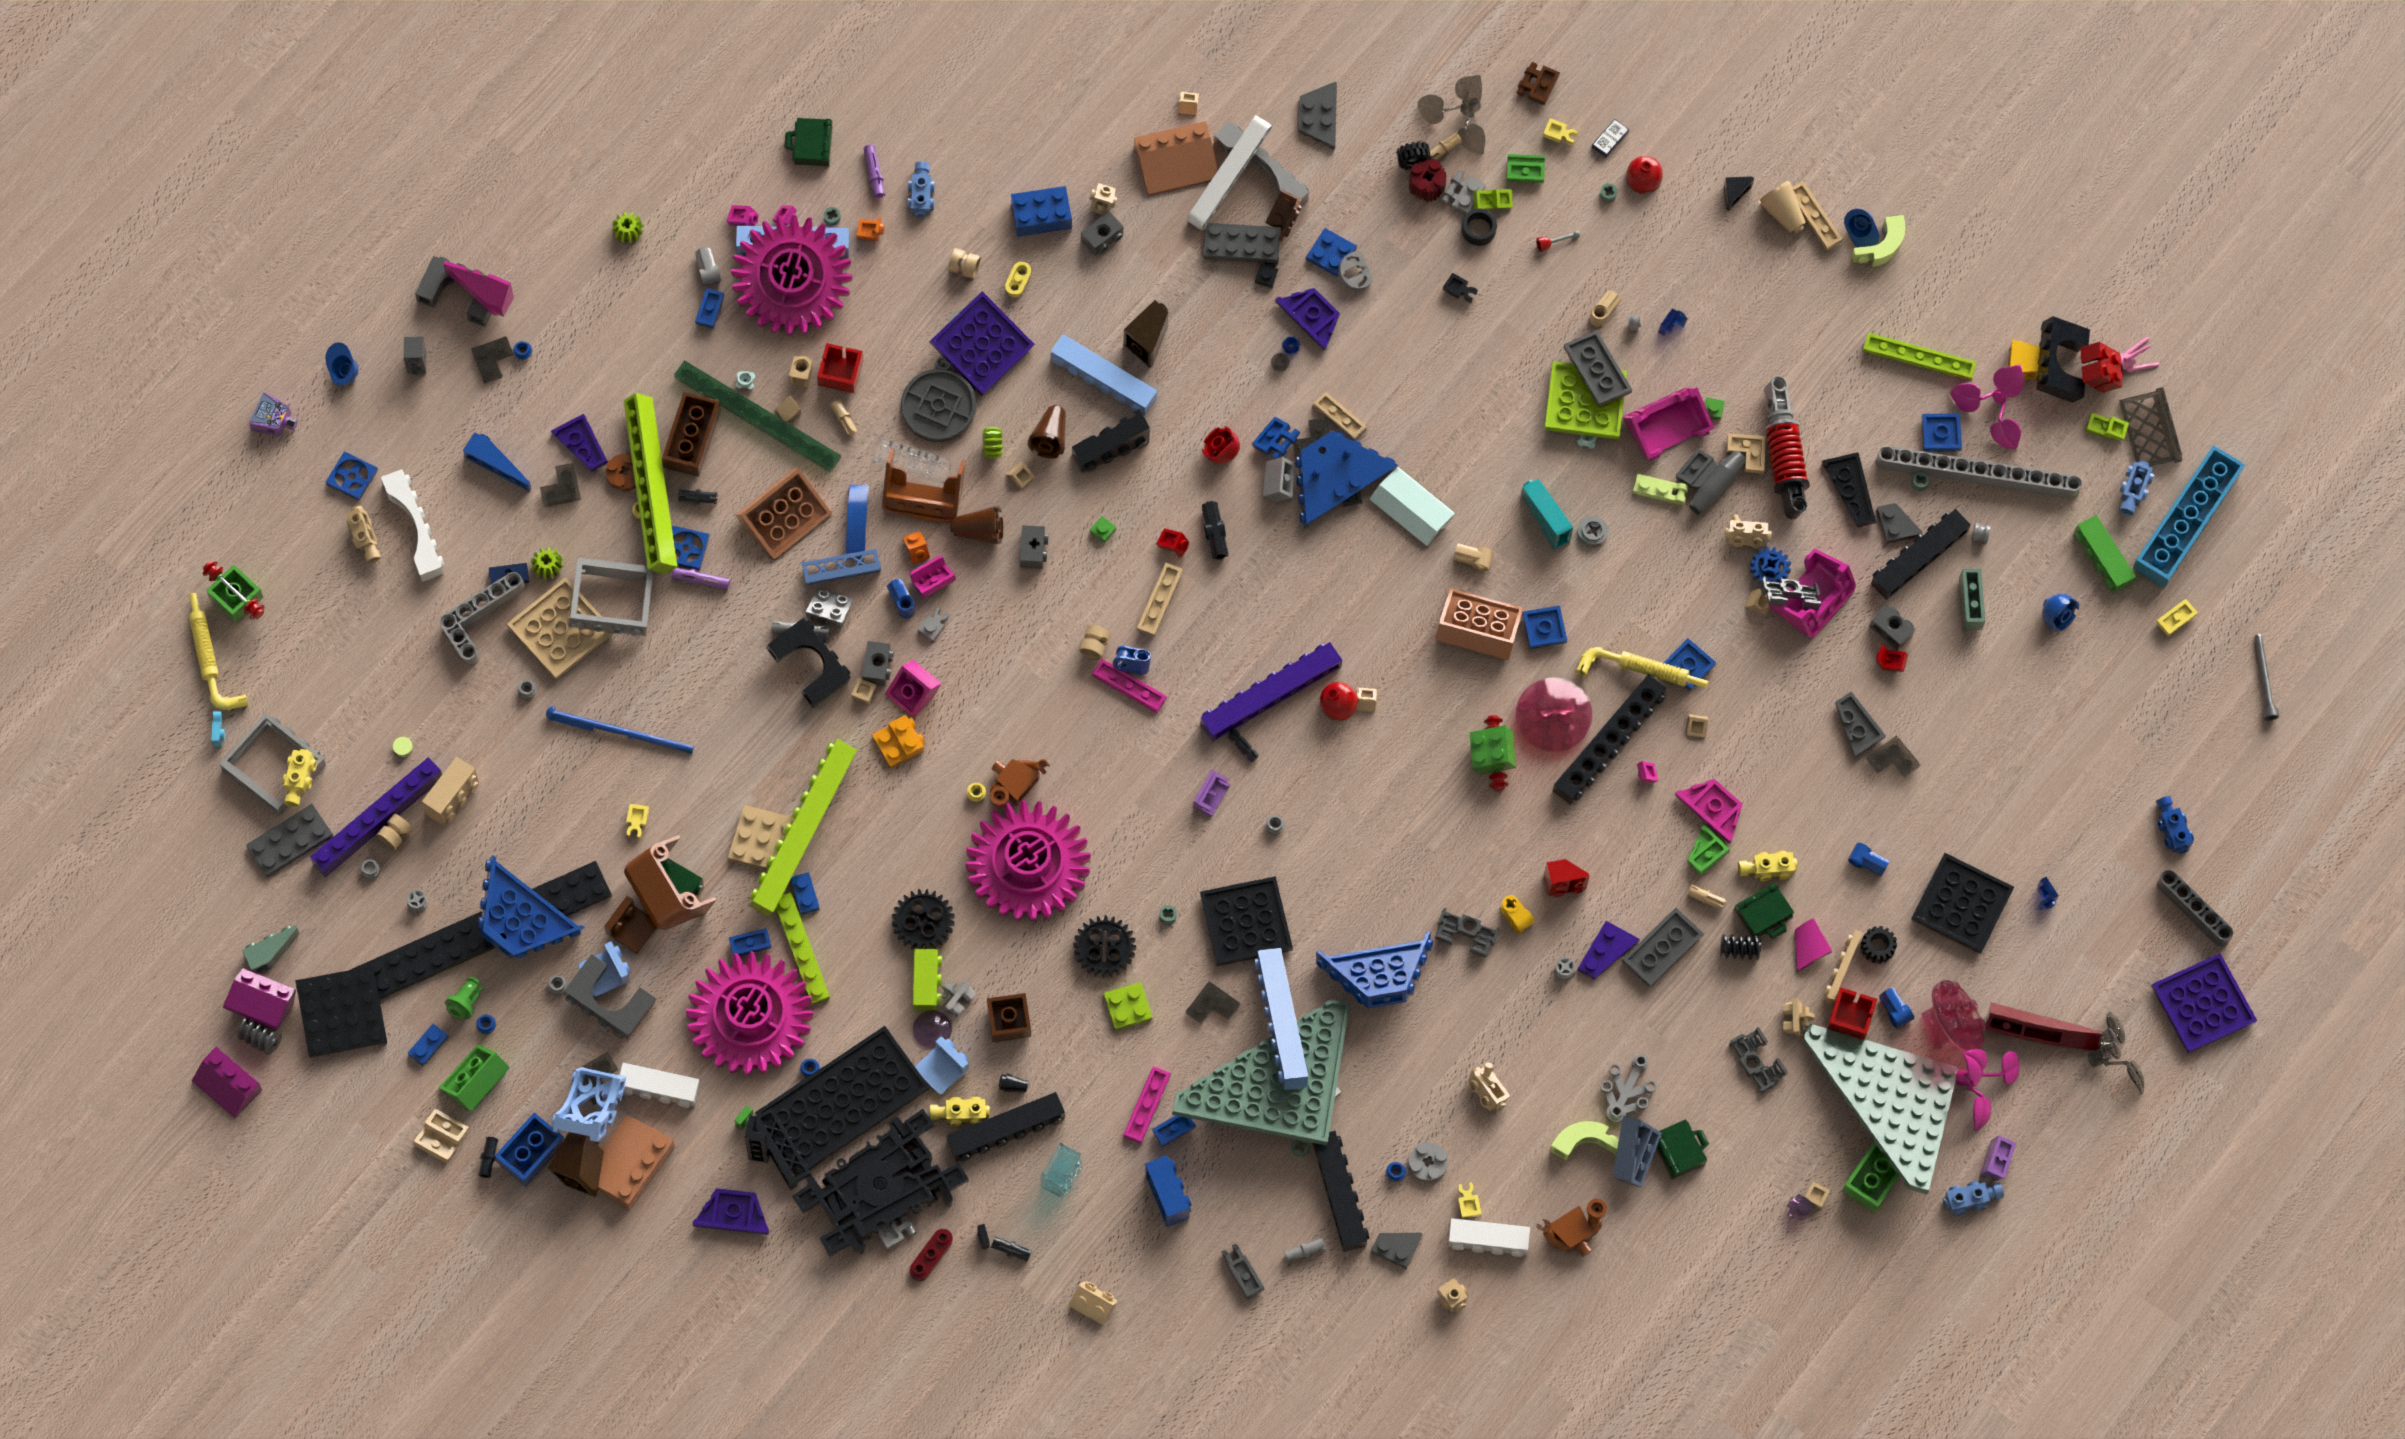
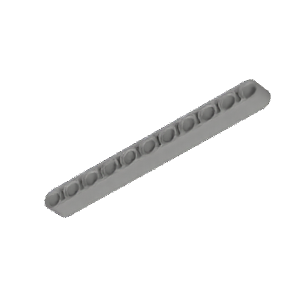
M1890 446L1882 447L1876 459L1877 465L1882 469L1913 474L1924 472L1932 477L2066 498H2075L2082 487V480L2075 475ZM1883 455H1886V456H1888L1890 459H1889V460H1885V459L1882 458V456H1883ZM1905 458L1908 462L1904 463L1900 459ZM1924 461L1927 465L1923 466L1919 462ZM1938 464H1942L1946 468L1942 469L1938 466ZM1957 467L1963 468L1964 471H1958ZM1975 470H1980L1983 474H1977ZM1994 473H1999L2002 477H1996ZM2012 476H2018L2020 480H2015ZM2031 479H2037L2039 483H2034ZM2050 482H2055L2058 486H2053ZM2068 485H2074L2076 489H2072Z

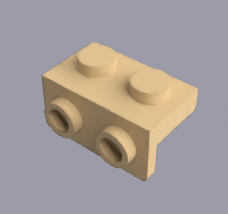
M1082 1282L1068 1306L1104 1325L1117 1300L1114 1299L1112 1294L1096 1289L1097 1286L1093 1283Z

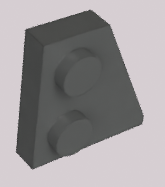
M1896 503L1877 507L1876 510L1886 544L1916 538L1922 534L1919 527Z
M1420 1232L1379 1233L1371 1253L1407 1269L1423 1234Z

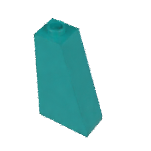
M1539 479L1527 481L1522 486L1521 495L1553 550L1569 543L1573 531L1572 524Z

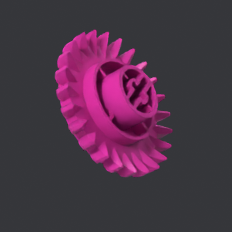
M796 214L792 215L790 226H785L782 217L777 216L776 229H772L766 221H763L764 235L761 236L758 232L751 229L750 235L754 242L753 245L744 241L740 242V246L746 253V256L734 255L733 257L734 261L742 266V269H732L731 275L741 279L742 282L732 285V288L735 292L745 293V295L737 300L740 306L750 304L751 307L746 311L747 317L751 318L757 314L760 315L758 326L763 327L768 322H771L773 333H777L781 326L785 327L787 335L793 334L794 327H799L802 334H807L809 324H812L816 329H820L822 327L820 321L822 317L829 321L834 319L831 312L832 308L843 309L844 305L838 299L839 296L846 297L850 295V290L842 286V284L849 283L853 279L851 274L843 273V270L851 266L850 259L840 260V257L846 252L845 245L834 249L833 246L838 239L837 234L833 233L825 238L826 225L824 223L816 231H813L811 217L806 219L803 227L799 226ZM797 260L795 266L796 275H792L789 288H786L788 283L787 273H791L794 261ZM803 263L809 268V275L803 274ZM774 273L781 276L780 285L774 280Z
M1022 800L1019 814H1015L1011 805L1007 803L1005 805L1006 818L1004 819L995 810L991 811L994 825L990 826L981 820L980 829L984 836L976 833L971 834V840L978 848H966L967 856L976 860L965 862L967 871L977 873L968 877L969 884L981 886L975 891V895L979 899L988 897L986 907L993 909L999 906V915L1005 917L1009 912L1014 913L1015 921H1020L1023 915H1028L1030 922L1036 921L1037 914L1041 913L1044 918L1048 919L1051 918V910L1054 908L1060 913L1065 911L1063 903L1065 900L1070 903H1074L1077 900V895L1073 890L1083 891L1085 888V882L1079 880V878L1088 877L1090 874V868L1080 866L1088 863L1091 859V853H1079L1087 847V838L1075 841L1080 834V825L1078 824L1068 830L1070 815L1067 813L1057 821V807L1054 805L1047 815H1043L1041 801L1036 803L1033 813H1029L1026 801Z
M750 952L747 964L743 965L739 955L735 953L733 955L732 968H729L723 959H719L720 974L717 975L710 968H706V976L710 983L706 984L696 980V988L702 995L689 994L688 996L690 1003L698 1007L697 1009H686L687 1017L697 1021L687 1025L688 1031L693 1034H700L693 1039L694 1046H706L702 1051V1056L705 1059L716 1056L714 1061L715 1067L721 1068L727 1063L729 1064V1073L735 1074L739 1067L744 1069L746 1076L752 1074L753 1068H758L761 1074L767 1073V1065L770 1064L774 1068L779 1069L782 1057L792 1060L794 1053L791 1049L793 1047L802 1049L805 1045L799 1036L809 1035L811 1032V1027L803 1024V1022L813 1019V1011H803L804 1008L811 1005V996L800 998L807 988L805 981L794 986L793 984L797 979V971L793 969L784 976V960H780L775 968L772 969L770 954H766L761 965H757L754 952ZM765 1006L768 1009L766 1015L762 1013ZM733 1010L737 1011L734 1018L731 1016Z

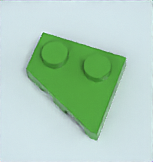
M1703 825L1699 838L1696 840L1694 849L1688 858V863L1702 875L1730 853V849L1706 825Z

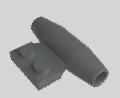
M1698 448L1676 474V479L1687 484L1690 488H1698L1689 504V508L1693 513L1701 515L1718 501L1734 482L1746 462V458L1740 452L1734 451L1717 465L1713 457Z

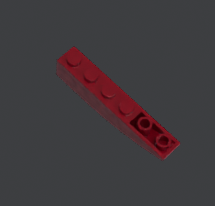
M1992 1002L1985 1024L1986 1030L2042 1044L2100 1051L2105 1032Z

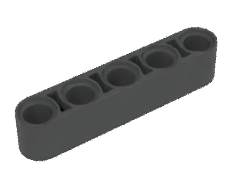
M2163 871L2157 882L2158 888L2217 946L2223 947L2228 945L2233 937L2231 926L2174 871ZM2168 878L2172 883L2167 884L2163 879ZM2177 892H2183L2186 897L2178 896ZM2191 905L2197 906L2199 911H2194ZM2205 919L2212 920L2213 925L2207 924ZM2219 933H2225L2227 938L2220 937Z

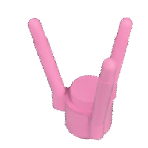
M2146 337L2121 354V371L2126 370L2127 373L2136 370L2159 366L2158 363L2133 367L2136 364L2134 357L2151 348V345H2147L2134 352L2147 342L2149 337Z

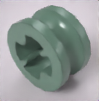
M1610 183L1603 185L1600 192L1601 199L1605 202L1614 201L1617 196L1616 186ZM1611 190L1612 193L1609 196L1605 195L1606 191Z
M836 207L827 208L824 211L825 222L829 225L838 224L841 220L840 211ZM835 213L836 218L829 219V215Z
M1924 472L1915 473L1911 481L1912 487L1917 491L1925 490L1929 483V477ZM1917 478H1918L1919 480H1922V479H1923V480H1924L1923 484H1922V483H1916V482H1917Z
M1166 905L1160 909L1159 917L1162 923L1169 925L1176 921L1177 911L1173 906ZM1164 912H1172V917L1170 918L1168 916L1165 918Z
M1294 1140L1292 1143L1293 1154L1297 1157L1306 1156L1309 1152V1143L1307 1141ZM1298 1143L1306 1146L1303 1152L1295 1150Z

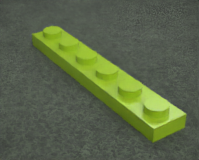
M1869 332L1863 348L1865 353L1972 381L1977 363L1976 361Z
M792 893L782 895L776 906V911L802 981L806 983L807 994L812 998L811 1005L829 1000L828 990Z

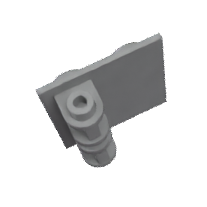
M817 588L806 610V616L809 619L820 620L821 623L826 619L827 625L830 621V625L837 628L843 627L845 623L844 618L854 599Z

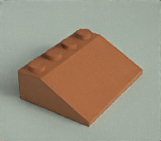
M1206 121L1134 137V149L1148 196L1211 182L1218 171Z
M793 468L738 511L735 516L747 532L775 560L830 516L832 512L800 469Z
M1450 588L1435 640L1509 660L1523 608Z
M626 1115L602 1148L604 1154L598 1191L630 1211L674 1150V1141L658 1130Z

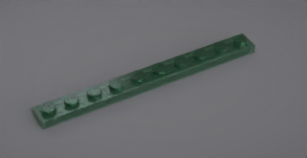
M684 360L675 372L674 378L707 398L719 400L723 408L830 473L841 459V455L687 361Z

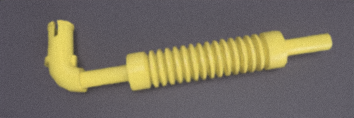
M189 594L192 613L188 617L194 637L193 640L199 660L201 676L203 680L208 681L211 703L218 709L228 711L248 707L246 695L222 698L218 694L215 678L219 677L205 611H200L197 594Z
M1599 647L1591 648L1580 657L1581 661L1575 671L1578 676H1581L1583 672L1582 677H1586L1591 664L1594 663L1595 659L1602 657L1619 662V668L1632 670L1636 673L1639 672V674L1642 673L1643 675L1646 674V676L1649 674L1653 678L1663 679L1666 682L1670 681V683L1673 682V684L1676 683L1683 687L1690 683L1707 688L1709 681L1689 676V670L1676 668V666L1673 667L1672 665L1659 663V661L1656 662L1655 660L1652 661V659L1642 658V656H1635V654L1632 655L1625 651L1622 655H1618Z

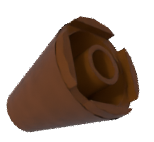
M1053 405L1048 407L1028 439L1029 449L1032 452L1033 449L1037 451V455L1040 457L1055 459L1064 453L1066 412L1061 406Z
M994 506L954 517L953 521L950 522V531L956 537L1001 544L1002 542L999 539L1003 538L1004 531L1003 517H999L998 512H1002L1001 508Z

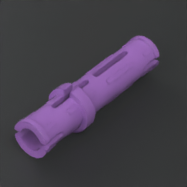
M869 144L863 148L870 175L869 183L872 185L874 198L880 199L886 195L883 187L884 179L880 173L875 145Z
M675 568L672 573V579L687 581L688 584L697 583L728 590L730 585L729 578L695 572V569L690 571Z

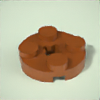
M631 453L619 454L607 462L606 477L608 483L613 488L621 489V491H631L636 488ZM622 469L629 470L627 476H625L624 474L620 475Z

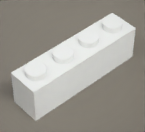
M627 1063L622 1064L620 1075L627 1076L623 1094L632 1095L633 1093L648 1100L656 1098L666 1104L674 1102L684 1108L695 1107L700 1089L699 1079Z
M1451 1218L1448 1247H1452L1454 1250L1472 1249L1473 1252L1477 1253L1492 1251L1491 1253L1496 1255L1511 1253L1512 1256L1522 1257L1527 1255L1530 1227Z

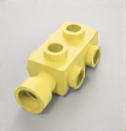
M305 749L293 750L292 756H289L287 761L288 771L283 776V785L289 791L284 800V804L289 807H299L301 801L300 793L306 794V790L312 786L310 775L311 771L316 770L317 761L313 754Z
M1778 851L1775 854L1761 852L1754 855L1752 862L1738 861V874L1740 877L1754 874L1755 879L1760 878L1762 882L1770 881L1771 877L1787 880L1797 870L1796 858L1793 859V852L1787 853V851Z
M952 1097L950 1100H946V1106L930 1105V1119L934 1121L938 1120V1118H946V1124L950 1123L952 1127H960L962 1123H970L971 1126L986 1120V1117L990 1115L989 1105H985V1099L980 1097H970L965 1100H961L959 1097ZM952 1108H959L960 1110L955 1112ZM972 1108H979V1110L974 1111Z

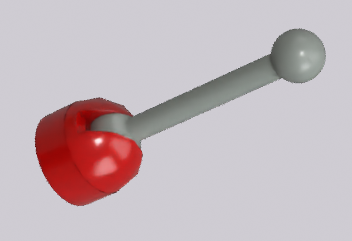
M1574 231L1573 234L1552 240L1546 236L1536 238L1537 248L1540 252L1546 251L1551 247L1552 243L1572 237L1579 238L1580 232Z

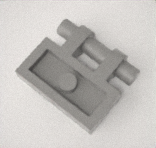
M1458 170L1456 175H1453L1449 187L1445 188L1441 202L1447 204L1449 199L1454 201L1452 209L1466 215L1474 207L1473 191L1484 190L1486 184L1469 176L1467 181L1462 180L1464 172ZM1457 186L1462 188L1459 194L1454 193Z
M907 1216L899 1219L902 1224L898 1227L895 1222L890 1224L889 1229H887L885 1224L877 1226L879 1230L878 1235L887 1250L905 1240L902 1235L904 1231H907L910 1237L916 1234L913 1228L914 1224L911 1220H908Z

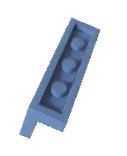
M877 549L802 562L806 585L881 572ZM874 554L875 563L865 564L862 560L865 555ZM848 558L858 562L856 566L849 568L845 567L843 563ZM833 561L834 563L839 565V567L833 571H827L826 569H824L828 562ZM815 565L820 570L816 574L808 575L806 566Z

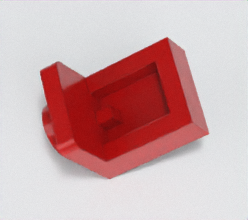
M1881 645L1880 651L1876 654V662L1881 669L1904 672L1908 654L1903 651L1888 650L1886 646Z

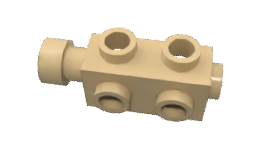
M362 506L354 507L351 509V512L346 514L348 519L346 524L353 534L352 542L356 548L366 553L364 556L367 563L377 562L381 559L379 550L376 549L378 543L371 526V519Z

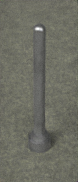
M2256 634L2255 644L2266 704L2263 711L2264 720H2276L2279 718V711L2273 704L2263 639L2261 634Z

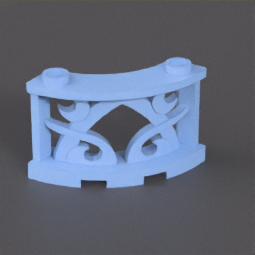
M584 1067L576 1069L572 1075L573 1084L563 1107L553 1116V1132L557 1133L563 1130L590 1136L591 1141H600L607 1133V1130H605L607 1125L611 1126L615 1119L617 1111L614 1109L618 1103L617 1101L621 1102L627 1076L609 1074ZM585 1075L597 1077L595 1087H593L590 1079L588 1085H583ZM600 1078L609 1079L612 1082L601 1084ZM600 1094H602L603 1099L607 1097V1100L604 1102L601 1101ZM596 1097L597 1105L602 1111L591 1113L584 1118L579 1112L578 1106Z

